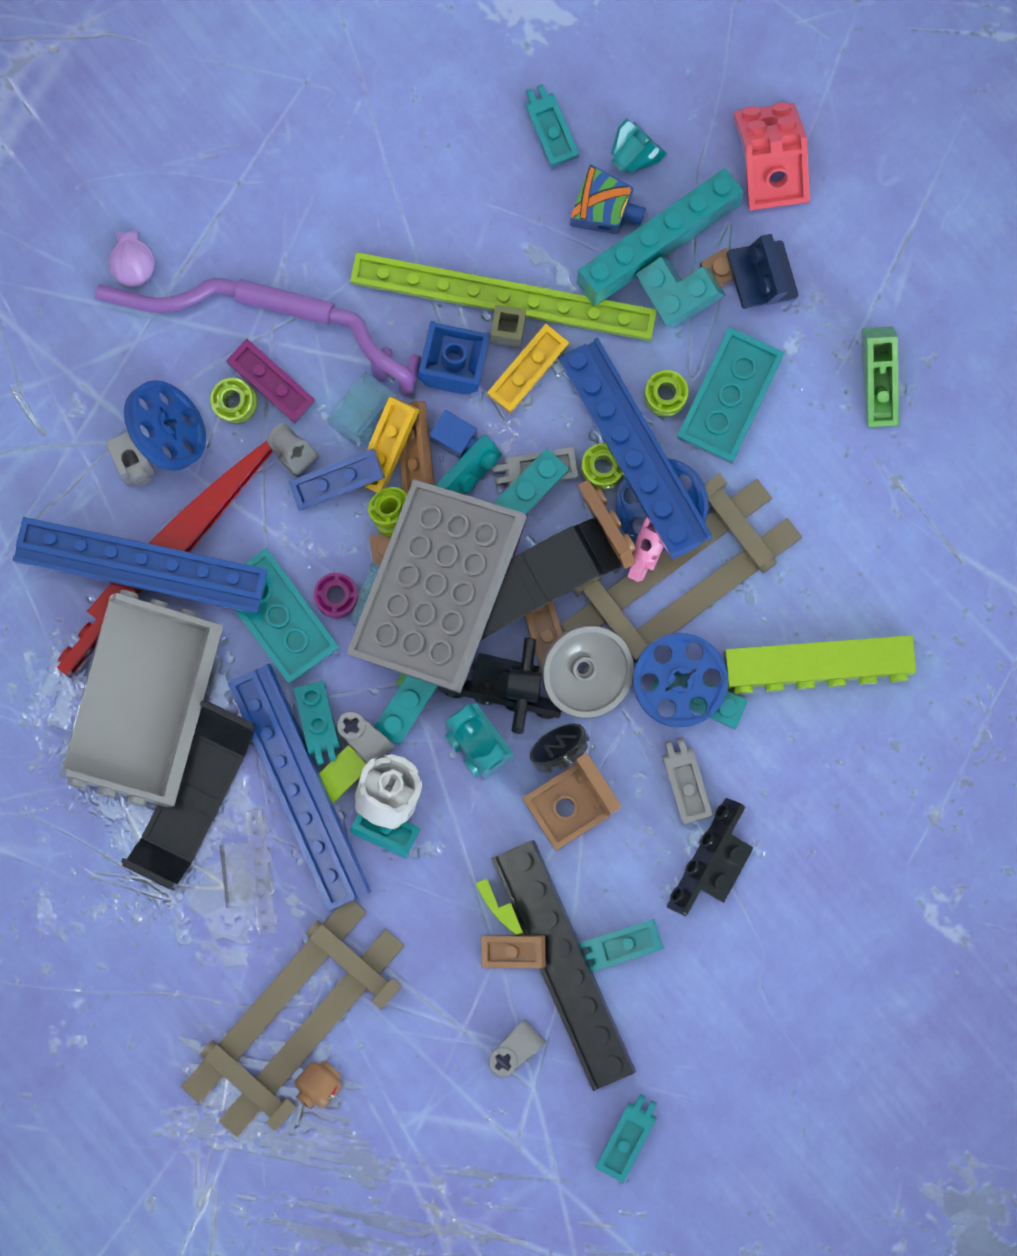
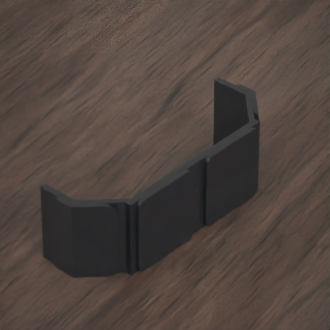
M596 518L562 530L511 558L480 642L496 631L585 583L610 572H614V574L619 572L622 564Z
M207 700L200 703L202 710L193 735L175 805L173 807L157 805L142 837L128 858H122L121 860L123 867L172 891L176 890L195 859L243 763L257 727L256 724Z

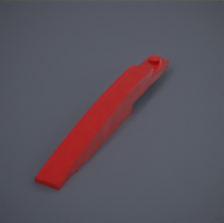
M267 440L205 489L148 544L191 552L274 452L268 445ZM110 583L87 610L96 620L93 624L88 622L78 634L79 641L73 648L68 646L58 658L60 664L56 668L71 679L95 650L109 597L115 593L120 594L121 590L134 592L138 595L143 590Z

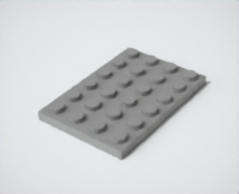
M413 479L346 654L461 693L527 515L523 512Z

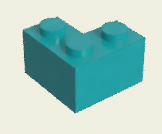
M660 257L635 273L666 326L676 328L726 295L711 269L704 266L681 280L670 260Z

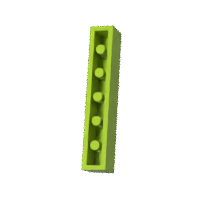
M913 635L735 648L724 651V663L728 675L727 690L734 689L735 694L753 693V688L765 687L766 692L783 691L784 685H796L797 690L815 688V683L827 682L828 687L846 686V681L858 680L859 685H870L878 683L877 678H890L891 683L909 681L908 676L916 673Z

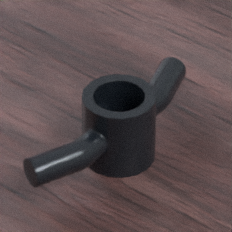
M529 637L524 638L520 670L510 669L506 699L516 700L511 731L516 734L524 732L528 702L538 703L542 673L533 672L537 639Z

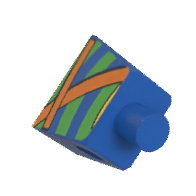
M590 164L570 217V226L618 234L623 220L640 226L646 208L630 203L633 195L632 186Z

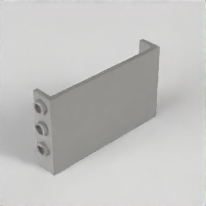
M121 590L120 594L115 593L109 597L59 777L68 779L67 785L85 789L86 785L97 787V793L115 798L116 793L128 796L127 802L145 806L146 802L163 807H173L176 802L201 710L200 703L204 699L223 625L197 618L198 613L195 611L180 608L178 612L168 609L169 604L155 599H150V603L138 599V594Z

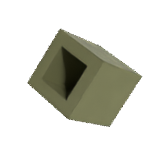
M495 305L490 334L491 344L521 348L526 310Z

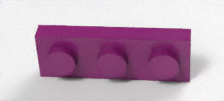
M248 339L226 360L228 365L294 424L316 402L310 394Z

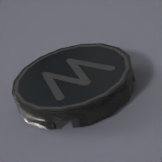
M571 723L559 726L543 735L534 744L530 751V760L540 772H553L551 768L559 766L560 769L566 768L585 753L588 747L586 741H590V737L585 728L580 724Z

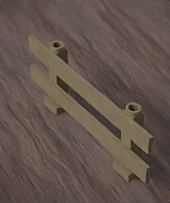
M719 473L704 484L708 495V505L713 510L705 521L712 534L711 541L708 542L707 540L701 543L699 547L671 560L667 551H662L654 570L648 569L642 581L637 582L625 576L606 591L599 582L602 580V575L572 590L577 597L584 594L590 603L560 626L566 632L578 626H602L606 623L609 629L621 637L627 644L632 654L633 663H635L644 649L652 642L665 635L674 634L758 570L763 574L778 563L775 558L800 540L802 536L790 520L786 518L760 538L746 518L769 502L772 497L760 481L756 479L735 496L729 498L723 490L727 482ZM729 531L743 551L636 630L622 610Z
M354 900L337 908L324 924L317 920L305 934L310 940L219 1044L212 1040L202 1050L200 1055L205 1060L181 1086L199 1104L223 1077L240 1090L242 1094L218 1120L236 1137L244 1131L261 1110L270 1117L266 1122L270 1128L277 1131L298 1105L290 1098L283 1102L275 1094L366 989L375 996L371 1002L382 1010L402 988V985L396 979L391 978L388 982L380 975L405 946L387 929L382 932L362 957L357 955L343 942V939L367 913ZM330 956L348 973L258 1076L255 1077L238 1062L239 1058Z

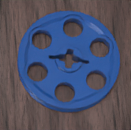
M159 380L145 382L129 394L124 406L125 425L134 445L145 458L163 469L178 471L187 468L202 456L206 446L205 426L199 411L186 394L172 384ZM159 393H162L167 398L168 405L161 400ZM139 398L144 400L148 407V410H145L140 405ZM182 414L188 418L190 426L183 421ZM140 425L147 429L149 437L142 433ZM183 440L190 445L192 453L186 450ZM163 446L169 450L171 458L164 454Z
M668 458L678 477L684 474L690 478L691 487L687 493L705 522L708 514V495L703 481L687 464ZM624 477L616 495V514L621 522V528L624 533L628 534L635 543L639 534L634 531L633 522L637 517L645 519L646 514L639 502L631 504L627 500L626 494L630 486Z
M688 633L669 634L652 642L639 656L633 672L634 693L641 708L655 721L670 727H689L705 721L718 710L727 691V669L720 653L708 641ZM691 643L698 644L702 649V657L698 661H691L685 655V649ZM660 645L668 647L671 651V658L667 663H660L654 657V651ZM693 669L695 670L685 681L686 688L683 689L679 685L665 691L676 679L674 676L675 672L683 675L688 674ZM708 669L717 671L720 676V681L715 687H709L703 682V674ZM644 674H653L657 678L658 686L654 691H646L641 687L640 681ZM695 697L702 698L706 703V711L702 715H695L690 711L689 703ZM668 699L674 703L675 713L673 716L663 717L660 715L658 705L662 700Z

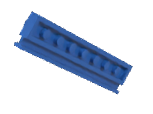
M598 337L594 339V342L588 345L584 344L558 357L560 365L671 560L699 547L701 543L707 540L708 542L711 541L712 534Z
M27 517L22 518L16 551L12 559L15 563L256 615L259 613V606L268 574L267 569Z
M265 664L263 667L229 682V688L242 717L257 725L252 740L328 911L337 909L372 892L313 758L309 755L305 740L271 664Z

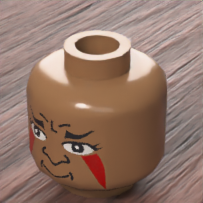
M324 1060L321 1063L311 1062L295 1080V1086L299 1091L296 1097L309 1109L313 1105L318 1108H325L341 1091L342 1085L339 1080L342 1076Z

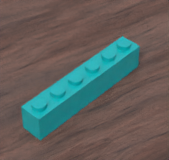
M726 168L722 169L578 270L576 284L591 303L597 306L637 278L635 273L658 258L667 257L740 206L744 190Z

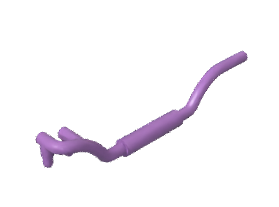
M213 278L204 281L187 292L165 298L147 297L100 284L96 289L95 298L97 300L151 313L181 310L204 300L214 293H220L235 297L236 302L321 324L330 325L333 322L351 328L360 349L371 362L372 377L376 382L385 381L389 374L398 380L401 395L410 396L414 392L421 357L413 354L407 366L392 359V349L383 347L380 350L367 330L364 320L358 314L336 308L335 303L242 279L239 282L222 278Z

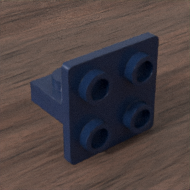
M772 234L762 235L750 246L730 249L726 253L743 309L798 298V290L782 240L774 241Z

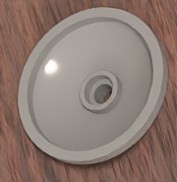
M583 625L570 629L554 641L544 658L542 681L546 694L554 705L571 716L592 718L603 715L614 709L625 698L631 687L634 672L632 654L623 639L607 628L597 625ZM581 662H586V668L583 671H578V665Z

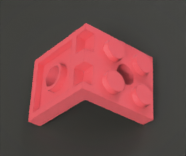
M778 102L773 106L760 108L749 106L743 110L734 111L735 125L745 151L747 203L749 210L810 202L807 136L795 104ZM777 171L785 173L784 178L780 181L773 182L769 180L770 176Z

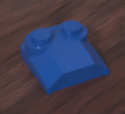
M430 321L418 371V379L430 388L465 395L477 392L481 382L491 333H482Z

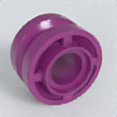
M329 573L317 582L314 589V600L318 609L329 618H345L357 607L359 600L358 590L353 580L345 574ZM335 588L342 589L345 592L344 599L339 603H332L328 600L329 592Z

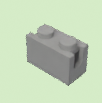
M128 432L105 442L119 475L127 486H143L151 481V476L156 475L152 463L136 448Z

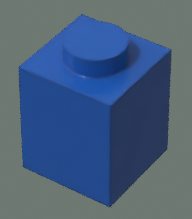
M446 409L429 435L432 443L459 459L478 440L476 438V427Z

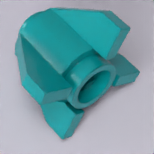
M626 118L618 126L611 151L614 158L611 162L622 173H625L627 170L634 173L640 169L657 164L667 155L666 151L656 144L635 121L632 123Z

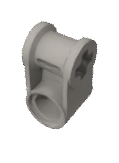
M285 423L277 425L268 435L267 443L279 457L278 460L297 478L319 457V454L307 441L301 437L298 438L291 427Z
M346 712L340 716L337 723L339 736L352 747L366 764L376 757L377 759L384 758L394 748V745L379 730L373 728L358 713ZM346 720L350 723L354 720L358 722V732L356 734L352 731L348 734L344 732L346 727L344 722Z
M524 1019L505 1038V1041L493 1051L489 1059V1068L498 1077H508L525 1061L527 1062L547 1041ZM498 1055L501 1057L510 1056L509 1066L511 1068L509 1070L505 1068L497 1070L495 1068L497 1065L495 1057Z

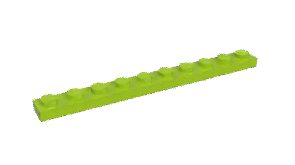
M359 252L355 254L350 284L487 311L494 312L495 305L526 310V318L649 342L652 339L657 309L604 300L597 306H594L587 296Z

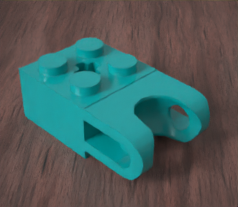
M468 703L445 721L448 732L445 734V739L456 753L461 750L467 757L463 760L464 765L474 778L480 775L485 780L514 758L513 751L477 703L473 705Z

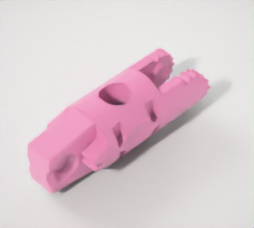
M647 516L634 544L636 550L632 552L636 564L631 566L627 576L637 582L644 580L648 569L654 570L664 547Z

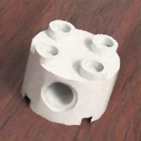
M393 754L385 755L384 758L377 759L376 757L371 759L363 768L356 789L355 809L357 813L370 823L387 827L388 829H396L406 822L415 811L422 789V780L420 781L415 765L406 758Z

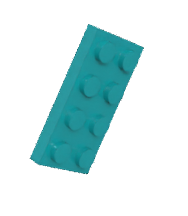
M729 327L683 422L677 439L733 464L785 352Z
M265 548L244 563L268 570L259 613L256 615L238 610L235 611L290 685L340 648L275 558Z

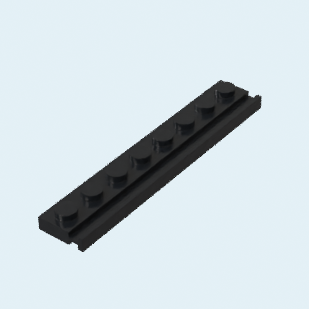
M535 840L526 842L491 858L524 935H545L546 967L539 969L592 1090L595 1091L636 1073Z

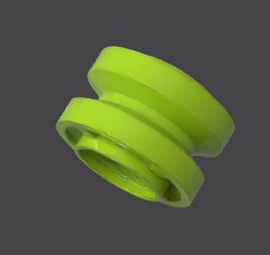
M662 370L649 378L645 387L644 400L646 406L653 414L660 417H671L678 414L686 404L688 385L679 373L672 370ZM668 387L673 390L675 396L670 400H663L659 397L658 390Z
M226 378L218 382L213 388L210 403L217 416L229 423L241 424L251 419L255 414L258 398L254 389L243 380ZM233 394H239V405L235 408H229V398Z
M605 443L595 444L585 452L581 465L584 481L589 479L594 489L600 487L601 490L612 489L620 483L623 473ZM605 460L610 463L612 469L608 473H600L595 469L594 465L598 461Z
M389 487L380 490L372 497L368 505L370 518L378 531L387 537L392 536L407 497V493L400 488Z

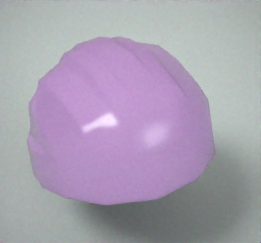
M137 229L126 233L123 231L116 232L117 244L112 249L109 257L110 272L121 285L128 287L141 286L150 279L154 271L155 258L146 243L139 240Z

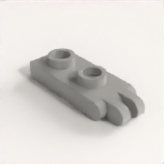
M574 447L550 450L569 468V472L559 482L578 479ZM542 452L504 458V464L496 465L492 468L494 474L506 472V476L494 479L495 485L508 484L509 487Z
M683 737L677 738L680 751L674 752L671 740L666 741L667 754L663 755L662 758L682 825L712 817L713 813L692 747L686 748Z

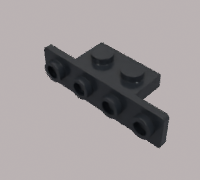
M479 653L473 680H465L461 693L440 686L438 691L444 692L445 695L452 698H472L477 703L483 705H492L493 703L503 705L506 709L514 712L516 700L506 699L510 669L520 670L521 662ZM533 665V672H539L540 666ZM539 696L538 703L528 702L527 711L534 712L537 716L544 719L560 718L562 711L549 698Z
M725 798L723 803L717 808L715 818L708 831L702 836L695 855L686 865L682 879L671 893L670 901L667 904L668 909L687 916L701 890L716 900L725 902L753 850L752 846L731 834L745 809L743 804Z

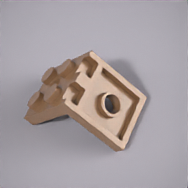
M588 753L577 758L573 766L522 797V800L555 851L614 815L621 808L619 801ZM562 799H568L574 804V812L568 817L560 816L556 811V804Z

